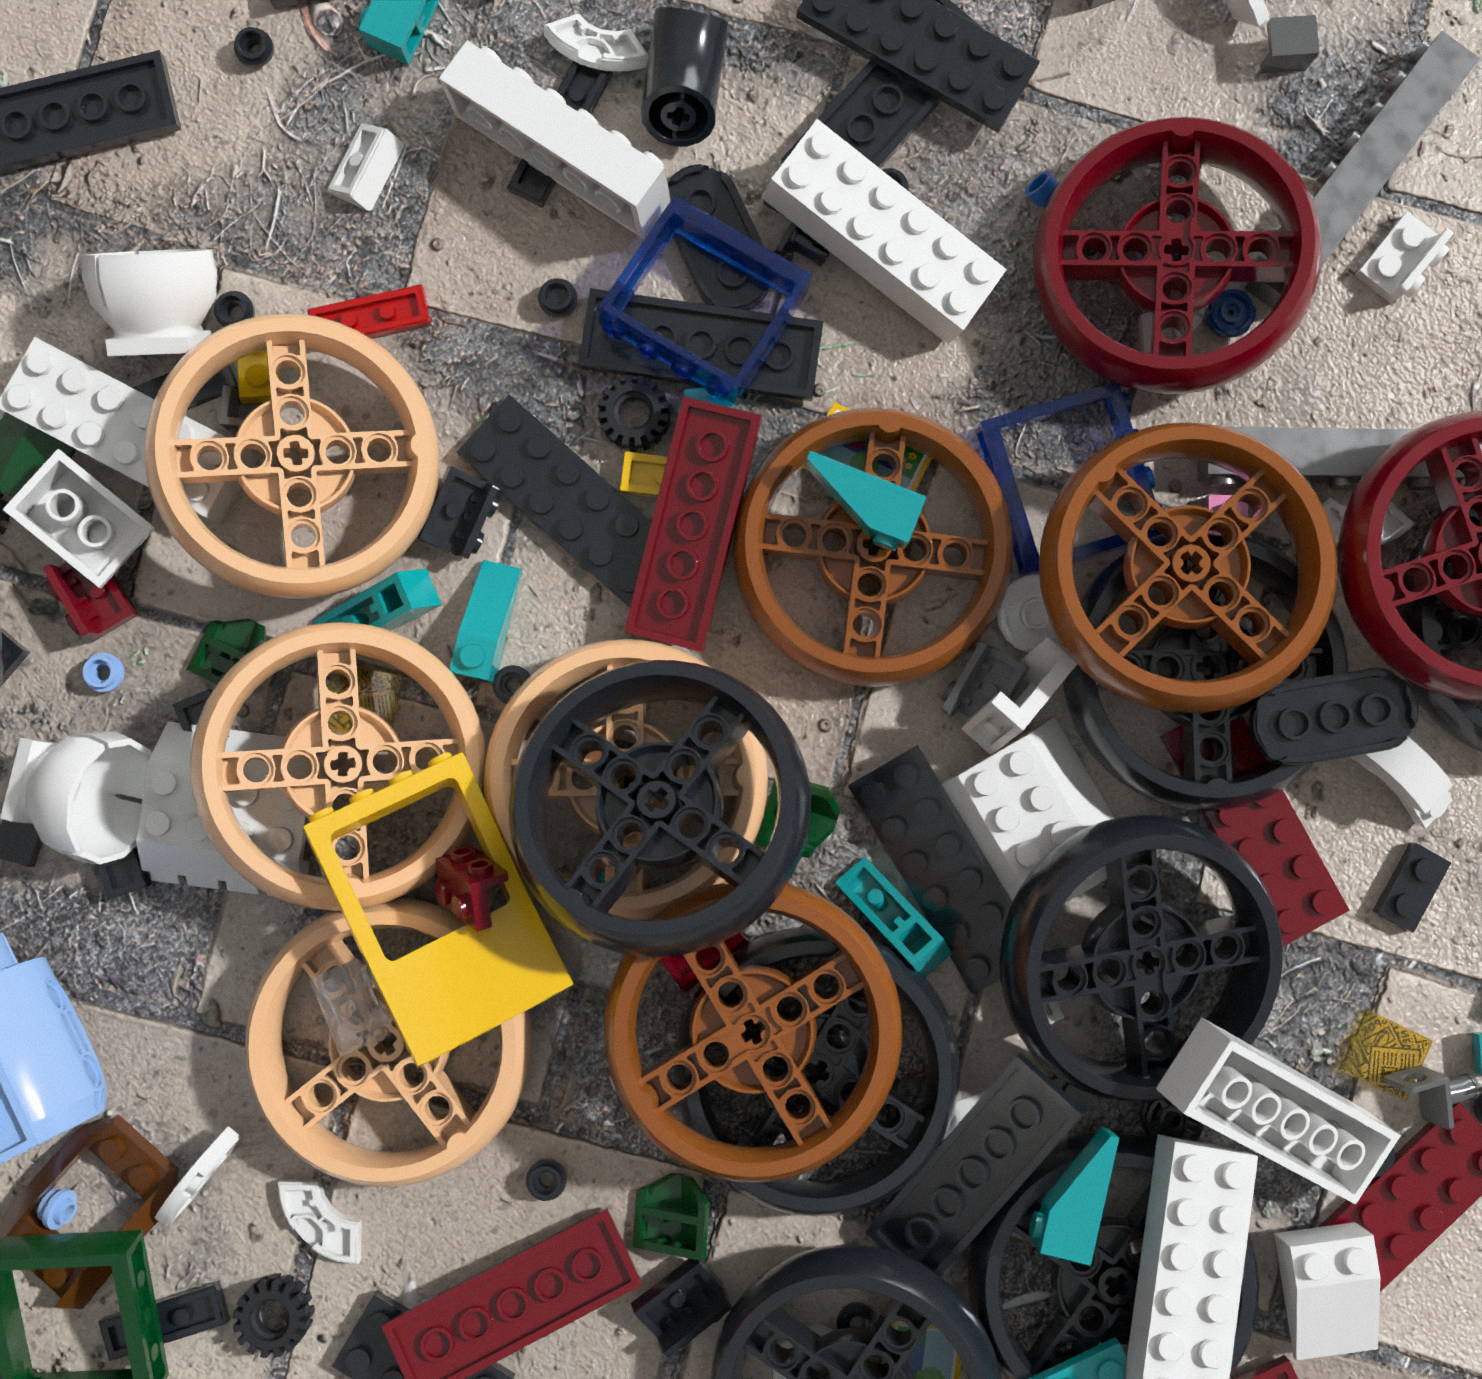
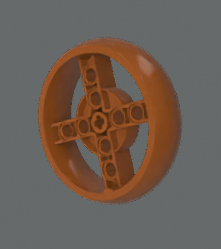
M873 407L841 411L819 418L803 426L779 444L761 463L749 482L739 509L733 541L734 567L743 600L753 620L769 641L790 660L820 677L838 683L865 687L895 686L925 678L946 668L972 648L987 631L1001 607L1010 582L1014 551L1013 528L1005 497L994 474L977 452L957 434L926 417L907 411ZM867 441L863 472L898 486L901 483L905 447L928 456L947 470L962 487L974 508L979 523L981 539L931 533L924 515L920 513L909 543L918 544L922 548L923 558L920 561L913 562L904 556L903 549L897 547L896 551L880 549L876 556L869 555V548H863V545L868 544L870 538L874 537L867 535L837 501L825 511L821 519L770 513V510L784 483L797 469L806 463L810 451L821 454L840 445ZM878 460L887 461L893 468V474L888 477H880L874 473L872 464ZM792 528L800 530L805 536L803 544L798 547L788 546L782 538L786 530ZM829 533L838 534L844 540V547L837 552L829 551L824 547L822 539ZM955 548L959 550L963 557L962 565H948L943 558L944 549ZM764 555L815 561L825 583L837 595L848 601L842 652L832 649L806 634L786 614L771 588L765 567ZM926 575L978 581L970 601L958 618L944 632L918 648L899 654L880 656L886 605L896 603L910 595L922 583ZM864 577L873 578L879 585L878 594L870 597L863 595L858 589V581ZM860 616L870 618L874 623V633L867 637L858 635L853 628L854 620Z
M1193 422L1167 423L1132 432L1111 442L1094 453L1070 476L1058 493L1043 529L1039 555V580L1043 604L1057 638L1069 656L1094 681L1110 692L1148 708L1178 713H1205L1238 706L1265 694L1294 672L1309 655L1327 624L1333 606L1337 586V557L1332 529L1317 494L1304 476L1280 453L1247 434L1226 427ZM1162 459H1192L1221 467L1236 474L1246 482L1217 511L1192 505L1163 509L1125 471L1147 462ZM1119 500L1130 502L1135 509V516L1129 517L1120 513L1117 502ZM1238 502H1245L1251 507L1253 512L1252 518H1245L1239 513ZM1088 506L1127 543L1123 572L1129 596L1095 629L1081 606L1074 582L1072 563L1076 531ZM1273 510L1279 515L1288 532L1296 559L1297 590L1293 609L1285 628L1246 591L1250 577L1251 561L1244 538ZM1149 529H1155L1162 533L1165 539L1164 546H1155L1150 542L1147 535ZM1208 530H1215L1222 535L1224 540L1223 547H1216L1211 544L1208 539ZM1186 560L1193 564L1188 574H1185L1180 569ZM1149 587H1157L1165 594L1164 605H1156L1149 599ZM1210 588H1217L1223 593L1225 602L1222 607L1216 606L1209 599L1208 593ZM1119 616H1129L1134 620L1136 624L1135 634L1129 635L1121 631L1118 625ZM1241 617L1248 618L1254 624L1255 632L1253 637L1247 636L1241 631L1239 626ZM1157 623L1179 629H1197L1210 625L1250 665L1219 678L1189 681L1172 679L1148 672L1123 657Z
M728 882L697 890L675 901L652 920L673 919L701 911L717 903L736 888ZM787 884L778 899L765 913L788 917L811 927L828 939L839 951L795 979H791L776 969L765 966L749 965L739 967L724 942L714 946L719 950L721 959L713 967L701 965L697 959V952L685 954L684 957L704 988L698 996L691 1013L689 1025L691 1043L646 1071L643 1070L637 1048V1013L644 986L661 957H639L624 954L614 974L608 993L604 1017L605 1053L611 1078L626 1111L644 1135L666 1155L692 1170L717 1179L746 1183L773 1182L802 1175L830 1162L860 1138L874 1121L885 1103L898 1069L902 1047L901 1007L894 980L880 950L864 929L841 908L822 896L791 884ZM831 974L837 979V987L832 994L820 995L814 990V982L819 975ZM735 982L742 988L743 996L738 1002L733 1004L726 1003L720 998L719 988L724 983ZM862 988L868 1007L870 1023L867 1058L860 1078L850 1096L830 1117L802 1072L810 1060L816 1042L817 1026L815 1017ZM787 996H793L801 1002L800 1012L792 1018L782 1016L777 1010L779 1001ZM752 1019L754 1024L758 1021L763 1023V1026L760 1028V1038L753 1039L752 1035L746 1038L742 1034L746 1030L745 1021ZM712 1042L723 1043L728 1049V1057L724 1061L713 1062L706 1057L705 1047ZM773 1056H779L787 1062L786 1071L777 1077L768 1075L763 1068L765 1061ZM677 1064L684 1065L691 1071L692 1079L683 1085L676 1084L670 1079L668 1070ZM714 1080L721 1086L738 1093H767L794 1139L766 1146L728 1144L696 1132L681 1122L667 1108ZM791 1095H805L810 1101L808 1108L802 1113L789 1111L785 1104Z

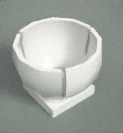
M212 249L138 251V254H134V251L82 255V279L90 304L114 330V337L105 339L107 356L187 353L197 343L211 334V330H203L201 324L216 299L217 266Z
M91 731L72 734L59 743L20 738L0 818L11 822L33 823L43 844L83 863L103 864L124 858L137 846L136 838L142 804L122 799L118 795L143 799L148 760L152 752L133 739L117 732Z

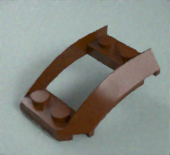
M119 1114L104 1118L100 1122L89 1125L86 1123L46 1163L0 1218V1237L60 1234L56 1230L46 1228L34 1210L39 1206L43 1197L54 1188L88 1149L146 1201L119 1230H143L145 1237L158 1222L155 1216L172 1193L173 1187L177 1184L178 1167ZM111 1266L31 1270L61 1298L53 1308L83 1309L91 1301V1298L113 1274Z

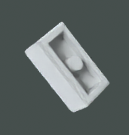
M361 123L327 191L361 209L371 211L403 150V142L386 128Z

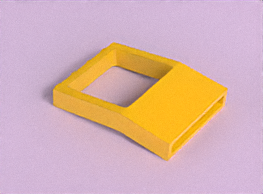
M450 752L443 753L427 763L429 768L413 774L412 770L402 772L388 781L390 786L375 793L372 788L361 791L349 799L350 805L334 811L333 807L320 810L308 818L309 824L303 826L305 836L417 1068L565 991L573 985L524 887L463 752L453 757ZM445 787H452L461 801L484 854L508 871L509 880L499 884L507 904L490 913L492 927L476 932L469 925H465L395 961H390L386 959L332 843L335 839Z

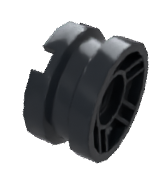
M1168 1099L1144 1102L1141 1111H1139L1140 1123L1144 1131L1154 1141H1157L1158 1134L1196 1141L1200 1137L1204 1126L1203 1123L1182 1113ZM1170 1111H1175L1179 1115L1174 1117L1173 1125L1169 1126L1165 1123V1115Z

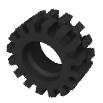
M631 375L624 376L625 380L621 382L617 378L612 381L613 386L610 389L608 387L602 392L604 397L599 399L598 402L599 412L597 413L602 430L606 434L607 439L611 443H616L617 447L624 450V447L629 448L630 452H637V448H643L644 451L648 450L652 443L657 445L661 441L662 434L666 435L668 430L670 411L665 393L662 389L658 388L657 383L652 380L650 382L646 381L644 376L638 375V379H632ZM630 400L644 402L650 411L647 422L637 428L627 427L619 419L620 408Z
M275 1273L270 1278L264 1276L254 1283L236 1303L238 1307L233 1311L232 1319H237V1322L233 1325L234 1333L241 1331L242 1335L237 1341L241 1346L247 1341L251 1345L247 1352L252 1355L258 1349L261 1350V1358H267L271 1353H273L274 1358L280 1357L285 1351L288 1353L294 1349L311 1327L313 1319H310V1317L315 1312L314 1305L309 1306V1302L313 1297L310 1291L306 1294L302 1292V1289L306 1286L302 1281L297 1285L292 1283L294 1276L287 1275L284 1279H281V1273ZM278 1301L285 1306L288 1312V1322L284 1328L271 1330L261 1322L259 1312L263 1303Z

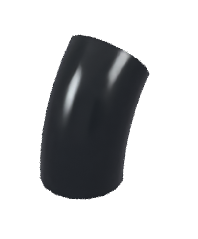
M659 7L655 9L641 117L647 132L659 142L670 146L688 147L702 142L711 134L716 123L720 80L729 27L728 21L710 14L682 8Z

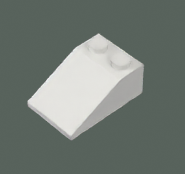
M59 449L54 452L3 508L6 513L99 588H102L155 529L154 526Z
M1356 1222L1274 1233L1294 1359L1297 1361L1378 1349L1380 1272L1374 1235Z

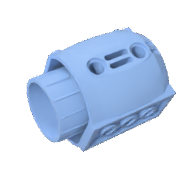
M0 932V1164L103 1113L106 1108L107 1084L89 1036L71 1000L55 977L47 958L39 957L18 964L6 937Z

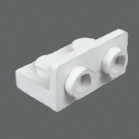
M1407 211L1354 276L1390 304L1402 295L1409 298L1425 281L1421 274L1428 265L1432 268L1435 267L1447 254L1449 248L1445 244L1454 233L1447 228L1438 235Z

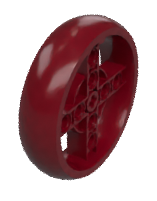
M1170 117L1146 121L1121 130L1095 145L1082 155L1057 183L1043 210L1034 239L1033 277L1035 290L1045 318L1057 339L1073 357L1097 375L1115 384L1147 393L1187 394L1205 391L1230 383L1259 367L1272 357L1299 327L1310 307L1320 275L1322 257L1320 224L1313 200L1293 166L1276 149L1256 135L1225 122L1199 117ZM1159 163L1158 199L1149 202L1136 211L1122 230H1068L1080 207L1105 183L1132 169ZM1199 164L1221 169L1248 184L1270 206L1283 231H1232L1229 222L1218 209L1208 202L1198 199ZM1179 175L1186 178L1187 182L1176 184L1169 178ZM1172 213H1179L1186 220L1179 223L1172 222L1167 216ZM1094 250L1100 252L1103 257L1092 261L1085 258L1083 254ZM1128 251H1138L1144 258L1138 261H1131L1124 254ZM1217 251L1222 253L1226 259L1220 262L1212 261L1207 254ZM1261 252L1268 260L1256 262L1250 258L1249 253ZM1169 253H1178L1177 257L1180 261H1172V256ZM1066 280H1119L1126 295L1136 305L1152 313L1151 354L1128 348L1112 340L1094 327L1075 304L1067 287ZM1229 282H1285L1280 297L1272 311L1254 330L1224 348L1191 356L1193 312L1202 309L1216 299ZM1175 289L1181 292L1183 298L1170 300L1165 297L1163 292ZM1171 327L1177 329L1182 336L1178 339H1167L1161 331Z
M1482 411L1455 414L1424 424L1405 434L1384 451L1362 476L1353 491L1344 513L1338 543V570L1344 600L1355 625L1373 651L1392 669L1418 686L1437 694L1473 702H1482V670L1459 665L1434 652L1410 630L1395 606L1435 594L1451 609L1465 615L1477 617L1482 624V451L1480 445H1482ZM1425 460L1443 513L1435 520L1427 532L1422 548V558L1382 570L1381 535L1387 508L1395 491L1405 477ZM1456 469H1459L1465 476L1464 486L1459 484L1455 478ZM1470 508L1475 510L1479 516L1478 526L1473 524L1469 518ZM1444 560H1447L1453 567L1452 578L1447 577L1443 571ZM1405 572L1414 580L1412 592L1407 590L1403 584Z

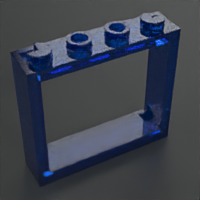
M674 195L598 307L599 325L610 337L616 340H622L623 338L635 345L638 352L650 360L658 359L669 365L678 377L687 381L693 379L703 385L706 391L714 398L721 401L727 399L736 405L807 295L812 274ZM675 233L787 297L735 378L622 312Z
M1106 384L980 421L975 429L984 461L994 474L1009 509L1013 528V555L1020 577L1022 575L1039 574V555L1000 431L1104 401L1117 440L1138 431L1137 428L1133 429L1128 415L1131 413L1130 399L1125 391L1121 392L1118 384ZM1141 464L1127 470V474L1156 502L1152 491L1155 488V479L1151 468ZM1149 529L1147 533L1148 539L1160 537L1162 533L1155 529ZM1114 535L1074 547L1072 563L1124 549L1127 547V543L1119 535Z

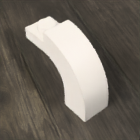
M1409 737L1396 748L1349 757L1368 768L1383 780L1398 796L1413 822L1425 829L1446 811L1447 806L1452 801L1448 790L1453 786L1450 779L1439 765Z

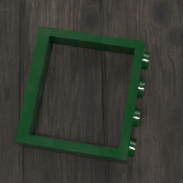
M143 1230L0 1237V1379H167L169 1370ZM111 1266L131 1369L33 1373L12 1271Z

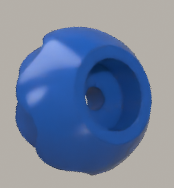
M1239 289L1224 290L1206 307V321L1211 330L1218 335L1227 338L1238 337L1249 330L1256 317V308L1246 292ZM1227 311H1231L1233 316H1227Z

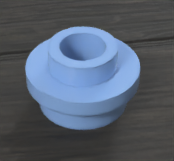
M109 653L94 654L86 661L83 667L85 683L89 688L97 692L113 691L120 686L124 679L125 671L122 662L118 657ZM104 666L110 668V676L106 680H103L100 676V671Z
M54 1188L43 1197L37 1210V1216L42 1220L46 1228L56 1230L72 1220L77 1211L75 1191L69 1188L61 1190Z

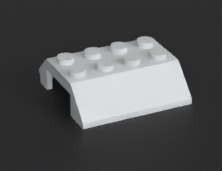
M1055 717L1020 736V739L962 773L951 776L941 782L1012 902L1028 874L1054 847L1087 827L1115 818ZM1106 865L1087 877L1072 892L1064 904L1106 880Z
M168 721L148 760L136 838L141 869L143 871H150L152 881L180 884L183 876H186L187 885L220 889L222 882L226 881L228 891L260 894V889L241 877L219 854L206 834L198 816L190 779V755L197 725L191 724L192 732L183 731L180 723ZM230 730L225 752L281 749L285 737ZM295 757L287 764L288 773L295 779H305L311 774V763L304 757ZM255 759L245 765L243 773L247 780L261 782L268 776L269 768L262 760ZM283 789L227 792L235 817L249 838L275 861L290 869L308 875L310 860L303 859L306 842L303 826L308 824L309 819L291 804Z

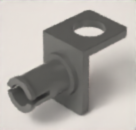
M1419 1065L1384 1076L1386 1084L1408 1094L1418 1093L1421 1117L1446 1130L1454 1128L1452 1105L1467 1100H1474L1480 1095V1092L1477 1090L1468 1092L1469 1090L1479 1088L1477 1080L1469 1073L1449 1079L1446 1075ZM1417 1079V1082H1406L1403 1080Z

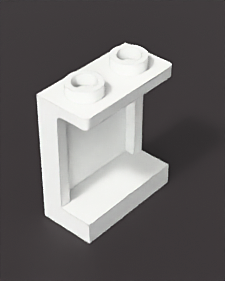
M1045 637L1019 660V662L1030 668L1023 679L1027 687L1015 702L1011 701L1000 691L962 726L961 729L990 755L994 754L1027 727L1077 665L1065 648L1053 642L1050 638Z

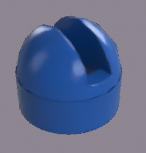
M1049 171L1042 172L1028 184L1025 194L1035 205L1045 207L1058 182Z

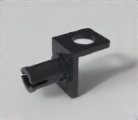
M764 200L763 204L765 206L781 214L779 211H777L774 207H772L769 203H767ZM791 222L775 250L774 262L780 265L785 254L793 250L822 267L826 261L825 257L828 258L830 251Z

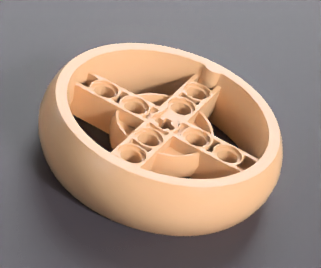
M272 314L244 319L210 334L192 347L169 372L158 391L150 411L144 444L146 475L153 501L161 519L181 547L201 566L232 585L250 592L287 599H309L341 593L368 582L393 565L412 545L428 519L438 487L440 470L438 439L431 412L424 396L405 368L386 349L359 331L335 321L303 314ZM306 350L339 359L368 377L390 401L404 430L351 432L344 420L335 411L323 403L310 399ZM266 351L271 400L259 405L245 417L235 437L179 440L181 425L187 409L204 384L229 364L254 353ZM288 367L296 370L300 378L293 384H284L279 381L276 374L282 368ZM286 408H296L300 410L304 418L299 424L288 425L280 418L281 412ZM373 444L385 446L389 451V459L383 462L372 460L367 452L368 447ZM332 446H341L348 452L349 458L342 464H335L329 461L325 452ZM290 448H298L299 453L307 455V458L301 459V465H293L291 458H284V454L290 455ZM248 450H258L265 456V461L260 467L249 468L241 461L242 455ZM205 452H216L222 457V463L217 469L205 470L198 464L200 456ZM408 473L400 505L384 530L372 542L356 553L325 565L321 513L333 507L346 495L354 481L355 475ZM238 481L246 494L255 503L270 512L281 515L286 567L274 566L246 557L218 539L198 517L190 504L183 484ZM294 488H303L309 492L311 501L306 506L296 507L288 501L287 495ZM299 528H307L314 534V543L306 548L296 546L291 540L293 531Z
M342 622L314 624L293 629L260 644L232 666L216 685L201 712L193 736L190 755L192 795L206 834L223 859L241 877L256 888L285 902L310 909L341 911L326 878L303 874L282 865L264 853L249 838L235 817L227 792L283 789L291 804L301 814L309 818L320 810L333 807V801L340 795L352 797L370 788L375 793L390 786L388 781L402 772L412 770L413 774L422 771L415 763V755L418 750L428 749L433 752L435 757L446 752H450L453 757L463 752L484 796L485 740L479 717L464 687L454 674L427 649L402 635L372 625ZM356 655L374 658L390 664L418 682L429 693L441 710L450 729L452 739L400 742L395 731L383 718L359 706ZM316 656L319 708L306 714L294 724L286 735L281 749L225 752L231 726L239 710L252 692L267 678L284 667ZM333 673H340L348 679L349 688L341 694L332 693L326 687V678ZM338 713L346 715L351 721V730L344 735L332 733L328 727L329 717ZM388 752L394 757L395 768L391 773L382 774L374 768L373 757L376 753ZM339 754L347 755L346 761L352 760L354 768L348 769L344 777L338 776V770L332 771L330 763L336 762ZM295 757L306 758L311 763V774L301 780L291 777L287 771L288 762ZM258 759L267 764L269 774L263 781L251 782L244 776V767L249 761ZM453 789L447 810L435 831L414 853L403 861L383 871L369 875L366 825L343 835L354 838L358 842L359 849L354 858L350 860L339 858V861L362 909L373 907L404 896L437 874L435 858L448 855L452 849L462 846L473 827L456 791ZM339 837V838H337V839H335V840L333 841L332 846H333L334 850H335V844H336V842H337L338 839H340L341 837Z
M634 639L606 640L573 649L554 658L532 674L513 694L502 710L488 743L483 785L486 804L519 876L525 883L526 881L519 868L511 840L509 799L515 769L519 761L520 749L531 725L538 715L552 700L571 686L619 666L652 660H676L708 666L707 664L680 649L662 643ZM646 703L621 710L607 717L605 724L593 729V731L614 746H616L615 739L619 732L627 729L634 731L637 734V741L634 746L629 749L617 747L624 753L646 743H674L663 731L646 723ZM748 731L733 750L735 759H726L716 773L719 776L723 798L735 799L734 808L727 826L753 844L764 816L768 790V770L763 747L751 732ZM590 752L585 757L584 764L591 765L600 760L602 752ZM561 762L554 775V783L549 788L547 800H569L572 810L580 821L589 829L601 835L595 811L598 788L593 785L587 790L577 789L574 782L577 773ZM684 765L678 769L676 774L680 779L689 778L694 774L696 767ZM617 783L616 787L622 789L621 784ZM655 800L651 806L653 810L656 807L664 809L667 807V803L665 800L662 803ZM640 832L628 834L623 841V847L632 848L637 846L641 842L643 834ZM735 847L723 848L719 852L717 860L722 863L733 862L737 858L739 850ZM699 863L683 876L667 884L645 890V868H642L608 913L636 920H652L662 910L686 895L726 881L702 863ZM605 867V882L613 878L615 867ZM559 871L564 880L568 882L570 877Z
M399 897L387 903L363 908L372 930L402 928L439 939L467 925L464 921L458 920L453 912L443 906L412 898ZM329 911L302 928L284 945L264 972L255 991L249 1009L245 1036L246 1066L255 1100L274 1133L293 1153L315 1169L334 1178L365 1186L395 1187L424 1182L446 1174L481 1152L502 1130L514 1112L523 1093L532 1058L533 1035L530 1010L500 1024L501 1047L498 1070L488 1095L476 1112L443 1071L449 1057V1052L420 1066L424 1072L423 1081L414 1082L408 1077L406 1072L408 1063H414L375 981L372 980L342 941V939L352 936L350 928L341 911ZM335 966L344 968L348 974L347 984L343 987L337 985L332 978V971ZM306 971L337 1012L331 1024L328 1040L331 1064L295 1091L285 1065L282 1030L289 998L303 972ZM360 998L371 1002L373 1006L371 1018H364L358 1013L357 1002ZM393 1033L397 1040L387 1049L382 1042L386 1039L387 1035ZM351 1057H358L364 1061L366 1065L364 1076H359L352 1072L350 1068ZM319 1083L328 1084L332 1088V1101H325L319 1096ZM353 1093L379 1102L406 1100L438 1142L410 1151L388 1152L371 1150L339 1138L327 1130L319 1121ZM433 1096H441L447 1100L449 1104V1112L447 1114H439L433 1110L431 1106Z

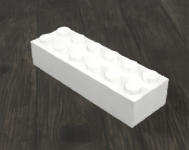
M467 40L439 77L457 118L515 156L526 160L529 165L546 176L548 175L555 182L639 237L646 238L671 203L664 164L657 156L648 151L641 153L636 150L620 132L605 130L599 126L598 121L586 110L579 109L576 111L568 106L564 98L551 88L544 90L534 84L533 79L521 68L514 67L511 69L506 66L490 48L486 46L479 48Z
M816 119L771 178L761 197L947 344L965 329L1007 270L818 119Z
M34 337L0 397V409L149 487L145 468L144 444L146 427L155 400ZM184 416L179 440L227 438ZM250 450L246 451L241 457L243 464L249 468H253L258 459V456ZM211 451L203 453L198 460V464L205 470L217 469L222 463V457L216 452ZM238 481L183 484L185 493L195 512L220 525L242 488Z
M1204 1018L1200 1019L1156 1087L1164 1097L1185 1115L1354 1204L1358 1202L1401 1136L1369 1111Z
M1158 1134L1124 1379H1230L1258 1162L1257 1155L1239 1148Z

